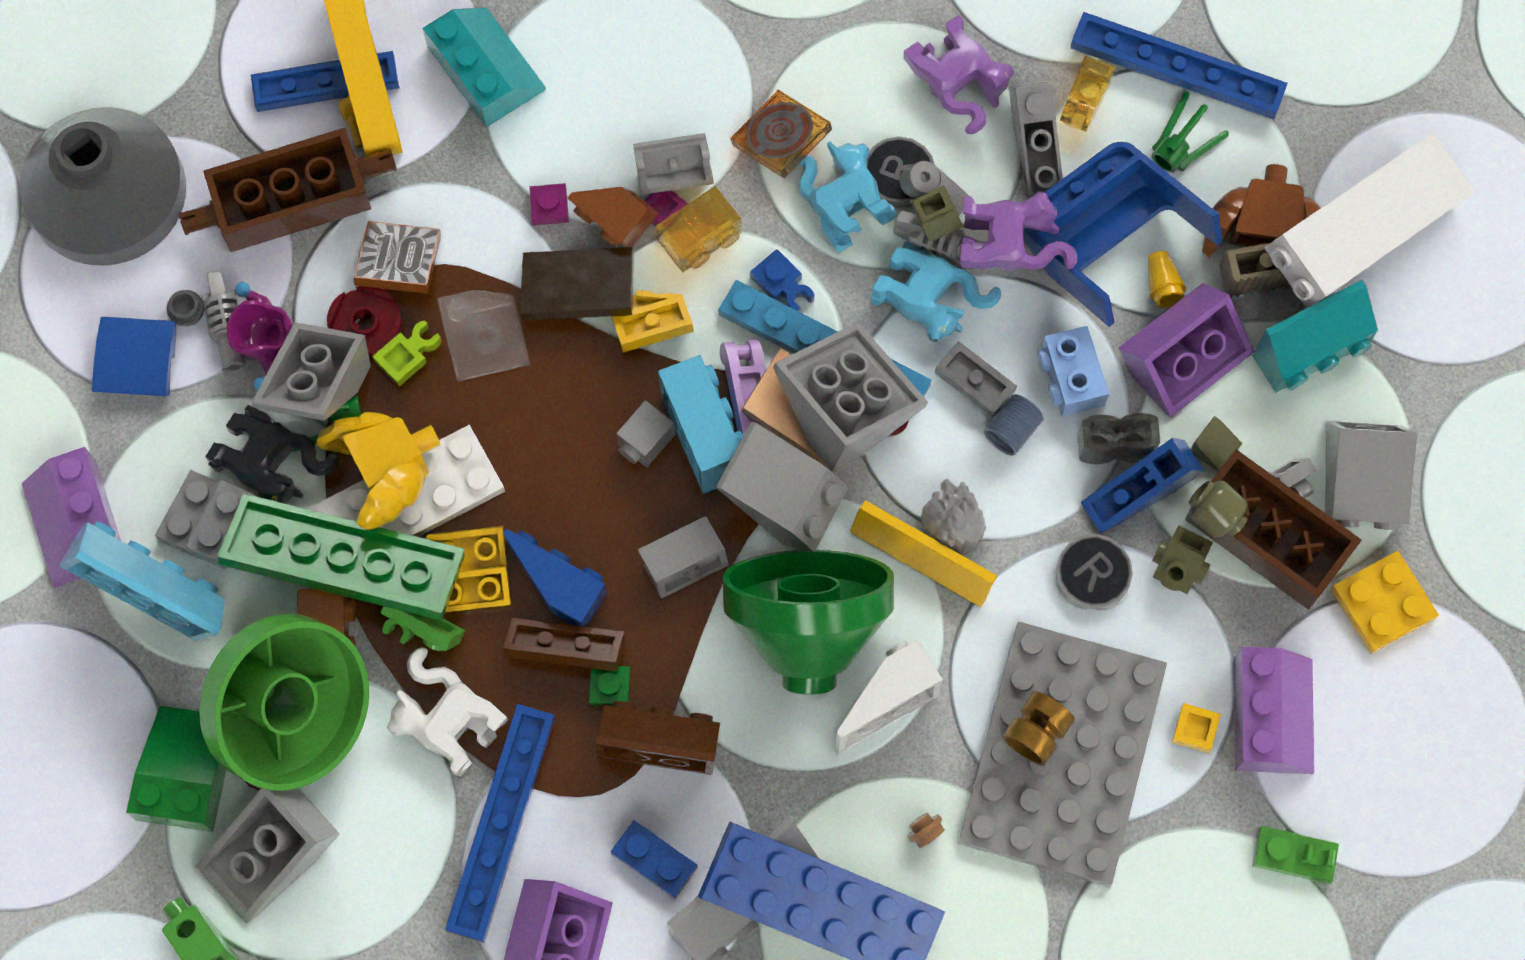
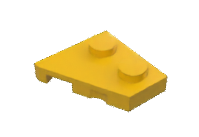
M636 290V295H633V315L611 316L622 352L694 332L693 323L683 294H654L651 291Z

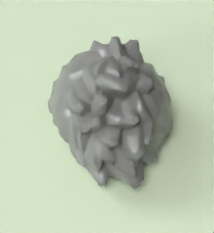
M948 479L943 480L940 491L933 492L931 500L922 509L921 522L924 534L962 556L969 554L983 538L984 531L986 530L985 518L983 517L982 510L978 508L974 494L969 492L965 482H960V485L956 487Z

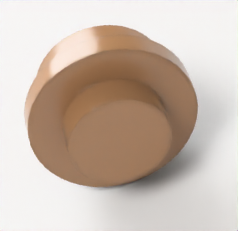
M928 812L921 815L909 825L912 832L907 838L910 842L915 841L919 848L926 846L945 831L940 823L942 818L939 814L931 817Z

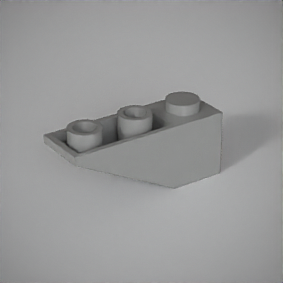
M1049 82L1009 87L1013 126L1028 197H1033L1038 192L1047 191L1063 179L1052 83Z

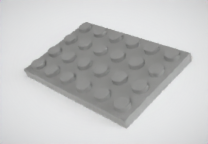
M1018 621L958 844L1111 887L1167 662ZM1033 691H1038L1052 697L1067 708L1075 718L1074 723L1063 739L1054 740L1057 747L1044 766L1027 760L1009 747L1002 738L1013 720L1023 717L1021 708Z

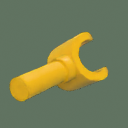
M350 96L339 102L341 116L346 121L347 126H349L355 148H359L363 144L357 122L354 118L355 114Z

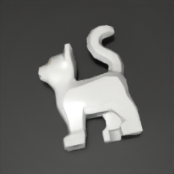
M421 647L415 649L410 654L407 661L408 673L414 681L426 685L442 682L447 690L428 715H425L420 705L414 699L399 690L396 693L399 700L391 711V718L387 728L395 736L401 734L414 736L427 750L446 757L451 762L450 771L455 776L461 777L472 763L467 753L457 742L460 736L467 729H471L477 734V742L487 749L497 738L495 731L502 725H505L508 719L490 701L475 695L461 682L457 674L446 667L425 669L422 666V662L426 658L428 650Z

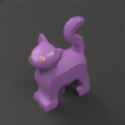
M957 15L946 23L948 35L944 37V43L949 50L937 59L935 57V48L930 42L923 47L917 41L904 50L903 59L916 76L929 84L931 94L940 100L942 106L951 114L970 115L972 117V121L966 126L965 132L967 134H976L986 124V113L977 104L956 101L954 96L967 84L978 80L989 102L996 108L999 105L998 96L1007 89L1014 71L1009 64H1002L991 60L983 46L963 32L964 21Z
M1038 192L1024 202L1001 200L988 204H975L971 196H963L965 228L987 230L988 241L977 243L973 238H963L960 257L961 268L988 269L997 267L1005 271L1020 268L1034 270L1044 268L1056 255L1063 257L1066 269H1073L1076 265V250L1066 242L1056 241L1047 244L1036 256L1027 254L1025 250L1024 228L1052 234L1059 233V227L1054 223L1058 212L1054 210L1053 203L1050 202L1046 193Z

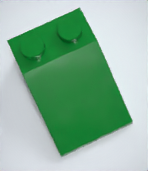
M166 706L159 707L134 774L126 813L136 821L209 832L214 831L226 769L213 757L205 743L201 730L199 711Z

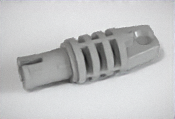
M900 211L894 224L895 235L907 240L918 248L926 247L927 251L933 252L934 250L940 256L945 254L946 258L950 260L961 257L963 238H972L967 236L966 232L960 228L934 241H929L917 215L906 211ZM974 239L977 243H983L979 240Z
M222 271L207 273L211 293L202 294L210 338L218 345L222 371L225 373L238 372L246 367L245 361L243 360V355L230 347L226 330L229 317L238 306L235 289L225 290Z

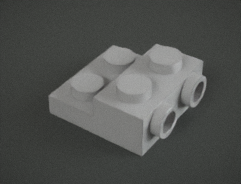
M190 469L155 536L164 543L225 570L227 566L218 564V553L243 493L255 495L223 480L218 482Z

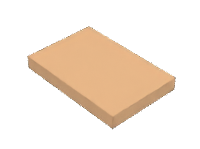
M780 348L740 411L829 469L809 445L773 368L775 363L791 355Z

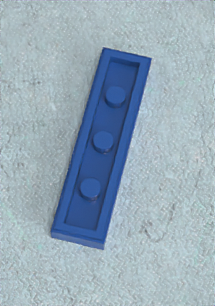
M393 51L377 53L386 90L400 88ZM340 60L251 74L254 103L257 112L349 96Z

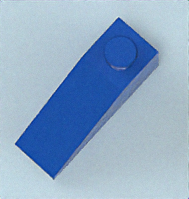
M1171 438L1081 501V504L1100 534H1103L1176 492L1205 470L1185 440Z

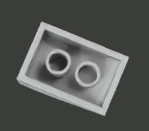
M294 322L253 398L252 406L254 408L325 421L358 393L371 367L365 335Z
M755 422L750 423L716 486L720 492L782 545L815 552L849 488L826 466Z
M261 788L195 867L244 922L249 923L311 867L340 833L299 788L283 791Z

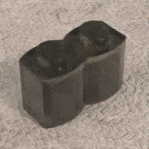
M1133 413L1121 419L1111 415H1094L1082 420L1077 434L1079 460L1088 464H1105L1117 458L1121 461L1137 463L1159 447L1158 417L1147 413Z

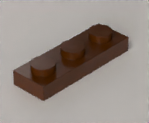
M512 618L503 645V653L505 658L617 672L626 640L624 631Z

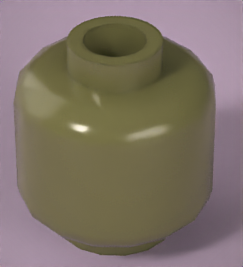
M1206 481L1189 500V505L1192 506L1190 510L1191 519L1212 537L1220 538L1227 533L1234 536L1244 527L1248 520L1244 516L1247 510V500L1225 481H1216L1214 483Z

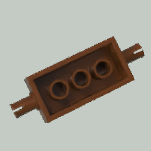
M342 128L204 170L203 173L212 199L209 200L210 204L179 212L178 215L185 235L217 225L221 229L222 236L230 252H234L371 210L364 184L367 183L366 179L398 170L391 148L359 158L358 155L355 156L346 129Z

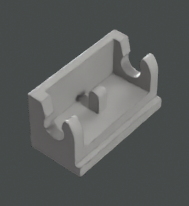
M705 133L633 144L641 195L714 184Z
M706 516L638 549L644 563L643 566L660 599L729 566L725 548Z

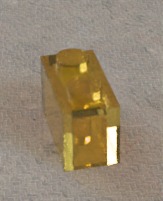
M716 186L656 226L657 241L682 273L691 267L693 269L699 268L708 261L711 253L720 247L723 249L730 247L739 239L742 233L741 217Z

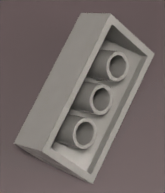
M790 817L766 836L819 858ZM698 896L667 922L669 934L691 960H723L729 954V951L726 949L728 945L736 938L743 942L759 928L756 921L707 902Z

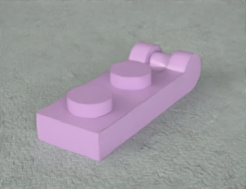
M748 340L744 345H736L734 342H724L720 345V359L725 367L737 431H741L743 436L750 423L757 422L740 410L766 370L759 340ZM746 359L749 363V366H740L739 360Z

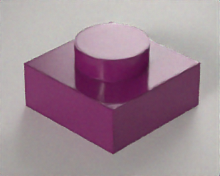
M566 183L529 186L533 226L569 223Z

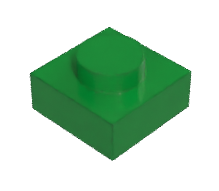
M618 666L617 672L591 668L590 706H613L614 701L629 702L630 667Z

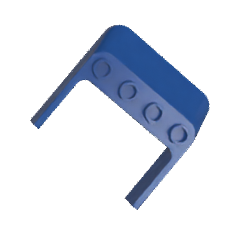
M1115 142L1108 145L1044 192L1048 195L1050 202L1053 203L1054 210L1058 212L1054 223L1059 227L1058 234L1024 228L1023 235L1025 243L1035 256L1045 245L1056 241L1066 242L1075 248L1077 263L1073 269H1066L1061 255L1054 256L1044 269L1051 278L1108 327L1115 323L1110 297L1081 271L1162 211L1172 210L1216 246L1223 242L1219 213L1128 142Z

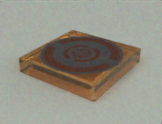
M778 89L730 140L734 147L785 179L832 130L830 121Z

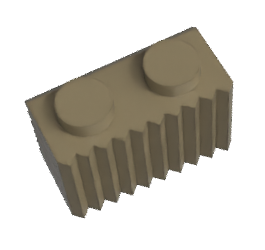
M1270 243L1226 250L1220 264V271L1225 292L1229 294L1230 298L1233 295L1239 297L1240 294L1246 296L1247 293L1253 295L1255 291L1260 294L1262 290L1267 293L1269 289L1275 291L1276 288L1280 290L1283 287L1290 288L1291 285L1280 269L1273 264L1270 255L1264 248Z

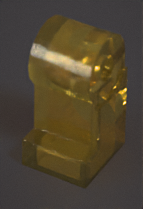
M1085 56L1059 122L1087 132L1111 84L1115 67Z

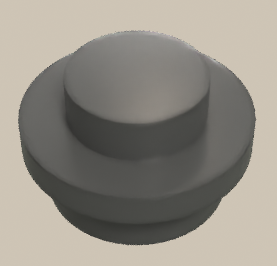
M181 290L174 293L167 303V314L171 321H176V325L184 327L196 324L202 318L205 310L202 298L196 292L190 290Z

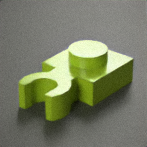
M425 320L420 321L414 326L412 336L408 340L400 332L372 356L374 362L398 387L427 363L422 353L424 351H434L442 342L438 333L429 340L421 338L422 334L429 329Z

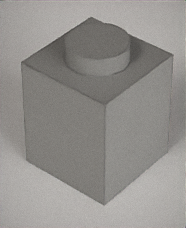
M645 400L616 433L618 446H620L618 451L631 463L635 464L639 461L647 468L676 435L675 423Z

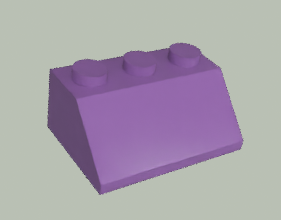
M1204 283L1119 347L1132 377L1169 417L1176 414L1255 352L1229 294Z
M86 447L48 459L21 483L54 587L80 579V577L61 568L59 565L84 524L90 523L94 525L96 521L101 522L117 532L114 537L121 541L96 460Z
M1242 646L1234 657L1235 771L1314 774L1313 660L1282 648Z
M524 879L504 960H599L613 902L556 881Z

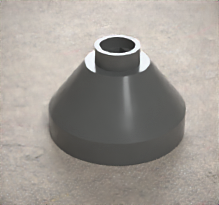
M101 107L71 114L53 124L37 139L30 149L22 168L20 195L28 219L50 248L75 262L106 266L136 259L155 248L167 237L179 219L178 213L182 212L184 207L186 177L181 160L170 139L155 123L129 110Z

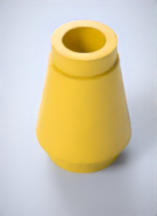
M1157 251L1148 256L1150 298L1155 301L1156 306L1170 308L1185 297L1186 286L1167 251Z

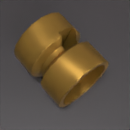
M1033 691L1021 708L1023 717L1015 718L1002 738L1018 754L1035 764L1044 766L1057 747L1054 740L1063 739L1074 723L1075 718L1067 708L1052 697L1038 691Z

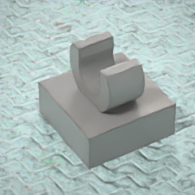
M1294 458L1270 473L1303 498L1314 493L1311 485L1305 479L1317 471L1310 458Z

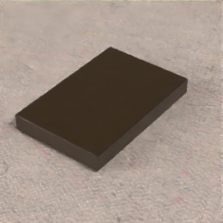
M618 247L523 253L520 303L522 321L633 315V248Z

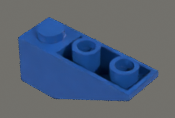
M506 529L503 534L508 547L550 613L570 625L587 627L607 595L606 585L602 582L603 577L588 567H584L582 570L569 564L571 560L556 549H551L547 552L538 547V541L523 531L519 530L515 534Z

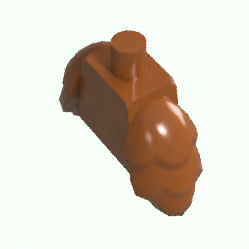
M1270 164L1266 166L1264 180L1251 179L1247 188L1237 187L1230 190L1216 202L1212 209L1219 213L1222 240L1224 241L1234 226L1230 244L1248 247L1273 242L1321 209V207L1313 199L1304 197L1302 186L1286 183L1287 167L1279 164ZM1204 237L1202 253L1210 259L1221 244L1216 246L1207 237Z

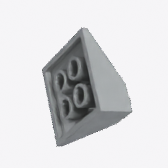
M859 322L776 362L773 367L809 445L832 472L860 458L928 404L923 395Z

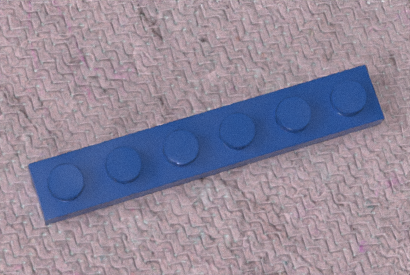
M1083 12L1070 46L1071 49L1273 120L1288 84L1273 77Z
M520 704L516 706L445 928L446 932L485 943L556 717L554 714Z

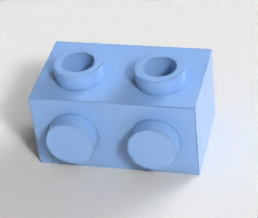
M1088 326L1044 336L1041 350L1037 351L1038 361L1042 372L1048 371L1051 384L1048 385L1049 397L1053 406H1059L1061 416L1105 406L1109 392Z

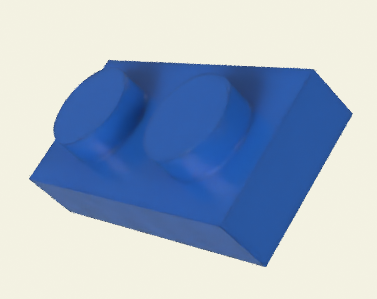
M635 820L632 821L611 850L613 856L674 899H676L698 868L695 862Z

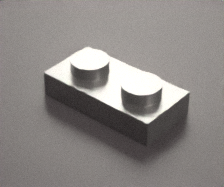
M959 341L936 366L934 372L992 418L1017 388V385Z

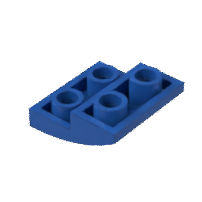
M101 317L94 355L92 392L170 396L171 358H175L176 321Z

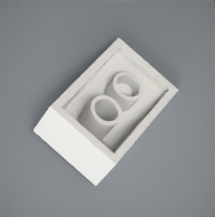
M919 640L909 645L906 641L900 642L886 652L888 657L882 661L836 732L835 749L838 754L938 697L943 679Z

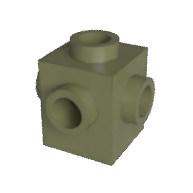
M1178 525L1170 543L1162 541L1152 559L1153 562L1159 564L1153 578L1159 580L1164 587L1170 590L1188 594L1193 582L1201 585L1211 565L1205 562V559L1213 542Z

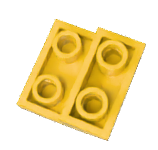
M503 526L428 534L426 536L428 540L465 549V558L445 612L511 605Z

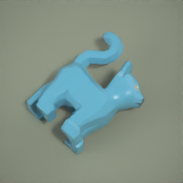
M831 141L828 142L827 147L832 155L833 162L836 168L844 175L818 188L813 187V182L818 173L817 162L810 154L803 152L793 154L785 162V168L788 170L797 166L804 168L798 184L800 194L809 202L820 218L822 230L837 253L853 245L850 236L844 234L858 233L862 230L855 218H849L861 209L865 208L882 225L897 217L894 207L888 204L885 199L881 200L877 182L867 169V159L870 151L864 143L858 145L847 143L836 147Z
M905 241L902 248L897 247L890 258L889 267L896 271L901 269L909 271L911 276L904 284L891 277L880 275L872 288V296L870 297L873 305L879 306L886 302L898 310L906 319L921 323L927 331V337L932 342H938L943 337H949L954 331L961 333L963 330L958 319L963 317L964 311L937 304L954 282L962 284L966 300L973 307L980 309L992 308L1001 298V290L995 286L987 295H980L976 278L967 270L956 268L943 257L932 256L925 249L918 248Z

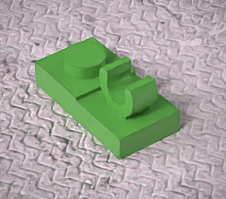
M383 606L381 614L390 618L383 625V633L387 635L393 632L396 624L400 625L403 629V635L400 639L402 644L409 642L414 635H417L423 639L422 642L427 647L437 651H447L460 644L465 630L444 618L441 621Z
M1261 826L1258 831L1252 867L1331 884L1333 882L1339 844Z

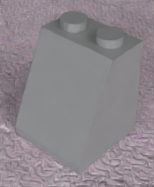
M1326 421L1325 513L1344 527H1359V521L1374 522L1373 527L1377 529L1396 530L1397 524H1409L1417 433L1399 425Z

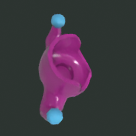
M239 282L235 286L234 291L239 297H245L247 301L239 304L230 315L226 327L227 340L230 347L237 353L257 360L266 375L294 323L291 316L281 307L272 305L266 296L251 290L246 282ZM258 377L254 381L253 387L256 391H258L264 377Z

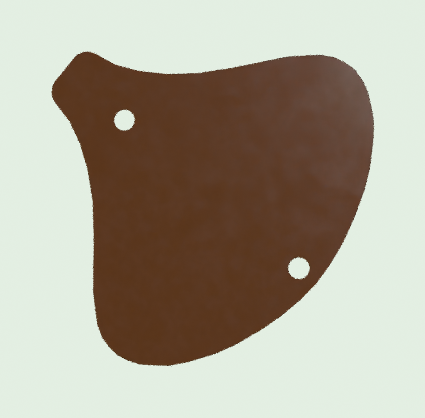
M434 265L428 294L383 289L392 296L400 309L403 322L401 334L407 340L412 336L414 326L420 321L425 320L429 329L422 334L421 338L429 340L438 333L442 342L434 351H424L422 353L427 363L400 387L371 358V367L358 393L354 395H359L361 414L364 412H375L392 418H402L410 434L431 425L439 440L470 425L506 491L420 536V538L426 539L428 534L503 526L504 531L508 529L517 534L520 530L531 535L538 541L537 546L547 552L551 549L560 551L571 560L569 564L580 570L588 567L603 577L602 582L606 585L607 595L587 627L624 631L626 641L619 666H627L631 669L629 703L635 704L636 710L651 712L652 707L675 710L703 630L722 587L723 575L734 564L747 539L759 525L718 489L706 494L702 493L677 433L647 468L639 461L635 464L631 463L618 451L620 446H618L616 433L645 400L670 419L661 398L658 371L680 363V361L641 348L622 352L618 338L577 318L522 321L520 315L521 289L519 287L463 266ZM366 315L364 319L359 320L360 330H366L373 326L370 315ZM714 369L719 381L717 388L720 399L726 397L733 412L725 370ZM328 417L327 427H328L329 425H332V424H330V418H329V417ZM734 417V418L731 419V420H732V423H733V426H734V433H735V432H737V427H736V422H735V417ZM326 450L325 459H326L333 451H328V450ZM336 452L339 456V463L332 472L325 475L326 499L364 480L352 455ZM706 516L725 548L729 566L660 599L643 566L644 563L638 549ZM506 540L511 605L445 612L443 617L445 620L465 630L460 644L447 651H437L427 647L422 642L423 639L417 635H414L412 640L405 644L400 643L403 635V629L400 625L396 624L393 632L387 635L383 633V625L390 619L381 614L383 606L354 599L356 617L375 651L398 683L420 705L425 715H428L437 705L447 689L442 682L426 685L414 681L408 673V658L415 649L421 647L428 650L427 656L422 662V666L425 669L446 667L457 674L461 682L475 695L490 701L507 717L508 721L495 731L497 738L487 749L477 742V734L471 729H467L457 740L463 749L494 771L497 769L517 704L551 713L556 717L533 789L566 797L601 795L619 787L634 777L644 766L597 758L596 739L603 707L590 706L591 668L504 657L503 645L512 618L570 625L550 613L511 552Z

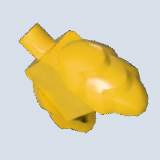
M364 412L358 417L335 420L332 425L321 430L317 438V445L321 449L352 455L370 490L359 512L357 525L369 531L384 524H389L406 507L414 505L422 492L425 478L429 474L422 454L441 445L431 425L410 434L402 418H392L375 412Z

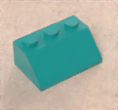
M486 7L452 9L422 28L427 48L486 127L546 90L543 82Z
M1360 280L1265 330L1252 356L1275 393L1286 387L1289 391L1294 390L1307 382L1309 379L1307 376L1318 370L1321 374L1327 373L1340 364L1339 359L1349 354L1352 357H1357L1372 347L1370 342L1377 333L1378 328L1366 284L1363 280Z

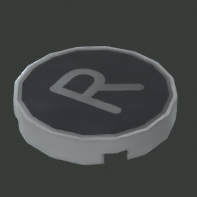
M897 136L884 139L872 147L867 159V169L877 182L881 200L885 199L893 207L903 208L908 207L911 204L910 201L916 199L903 192L900 186V176L903 170L918 162L928 161L934 164L933 156L924 145L914 139Z
M1098 534L1081 536L1069 542L1061 552L1056 567L1057 586L1063 596L1076 607L1082 609L1106 610L1119 603L1127 593L1133 576L1131 560L1124 548L1113 539Z

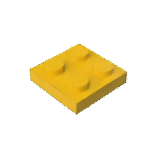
M1399 551L1334 584L1331 588V591L1370 654L1428 624L1439 616Z

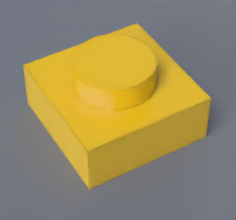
M1183 703L1171 742L1209 754L1212 750L1221 714Z

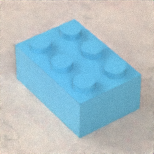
M701 355L659 370L658 376L661 398L670 419L675 423L676 433L703 494L717 489L716 486L742 440L743 434L741 431L734 433V426L731 420L734 418L727 398L720 399L717 388L719 381L711 364L705 366Z

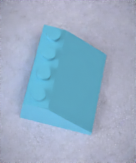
M96 521L94 525L86 523L81 527L59 565L61 568L195 641L218 635L222 624L225 598L216 594L219 589L215 585L200 578L196 582L183 576L185 570L179 565L164 559L163 563L149 557L151 551L148 548L132 540L128 544L114 537L117 532L101 522Z

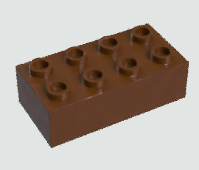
M1235 449L1211 482L1225 481L1247 500V510L1244 516L1248 520L1244 527L1234 536L1227 533L1220 538H1215L1191 519L1190 510L1185 520L1310 610L1362 539Z

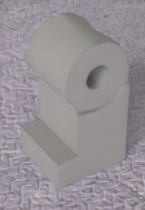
M921 161L903 170L900 176L901 189L910 197L918 198L939 187L945 186L958 215L960 216L963 212V196L969 195L931 162Z

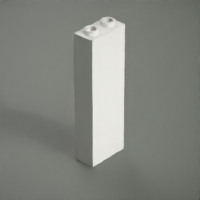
M1432 132L1264 248L1270 255L1273 264L1280 269L1292 286L1294 294L1308 308L1377 262L1474 194L1475 191Z

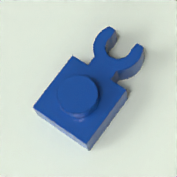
M778 249L773 251L750 271V278L769 297L778 300L781 296H784L787 299V306L799 312L801 308L794 301L795 298L802 296L808 302H814L815 295L812 289L806 285L797 284L802 279V273Z

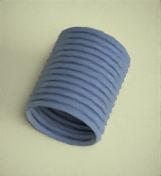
M1014 394L1011 395L1006 404L984 428V434L988 441L1001 452L1010 456L1016 455L1019 449L1026 443V440L1030 438L1035 429L1043 422L1044 416L1033 402L1021 395Z

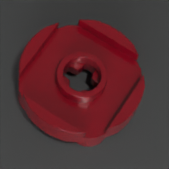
M358 286L356 287L357 290L350 291L347 294L343 292L335 298L328 310L327 326L329 329L365 335L369 359L373 358L372 356L402 332L403 322L400 309L388 292L381 288ZM366 315H370L373 326L366 330H360L359 325L355 323L356 320L364 319Z

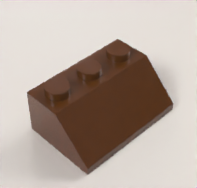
M614 701L613 706L604 705L596 739L597 758L712 775L720 722H714L713 716L702 713H690V718L674 716L675 711L668 708L652 707L651 712L636 710V705L629 702Z

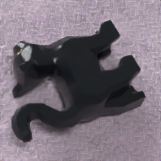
M250 405L246 406L245 414L234 413L226 424V428L231 434L235 436L244 434L249 437L241 451L228 447L225 444L214 442L205 456L209 461L208 465L216 472L227 468L243 485L257 490L261 498L284 504L293 496L301 499L304 496L294 486V481L291 478L275 473L294 448L301 450L302 465L311 474L317 476L327 475L339 463V456L336 452H332L324 461H318L316 459L315 444L307 435L296 433L284 427L279 422H275L267 413Z

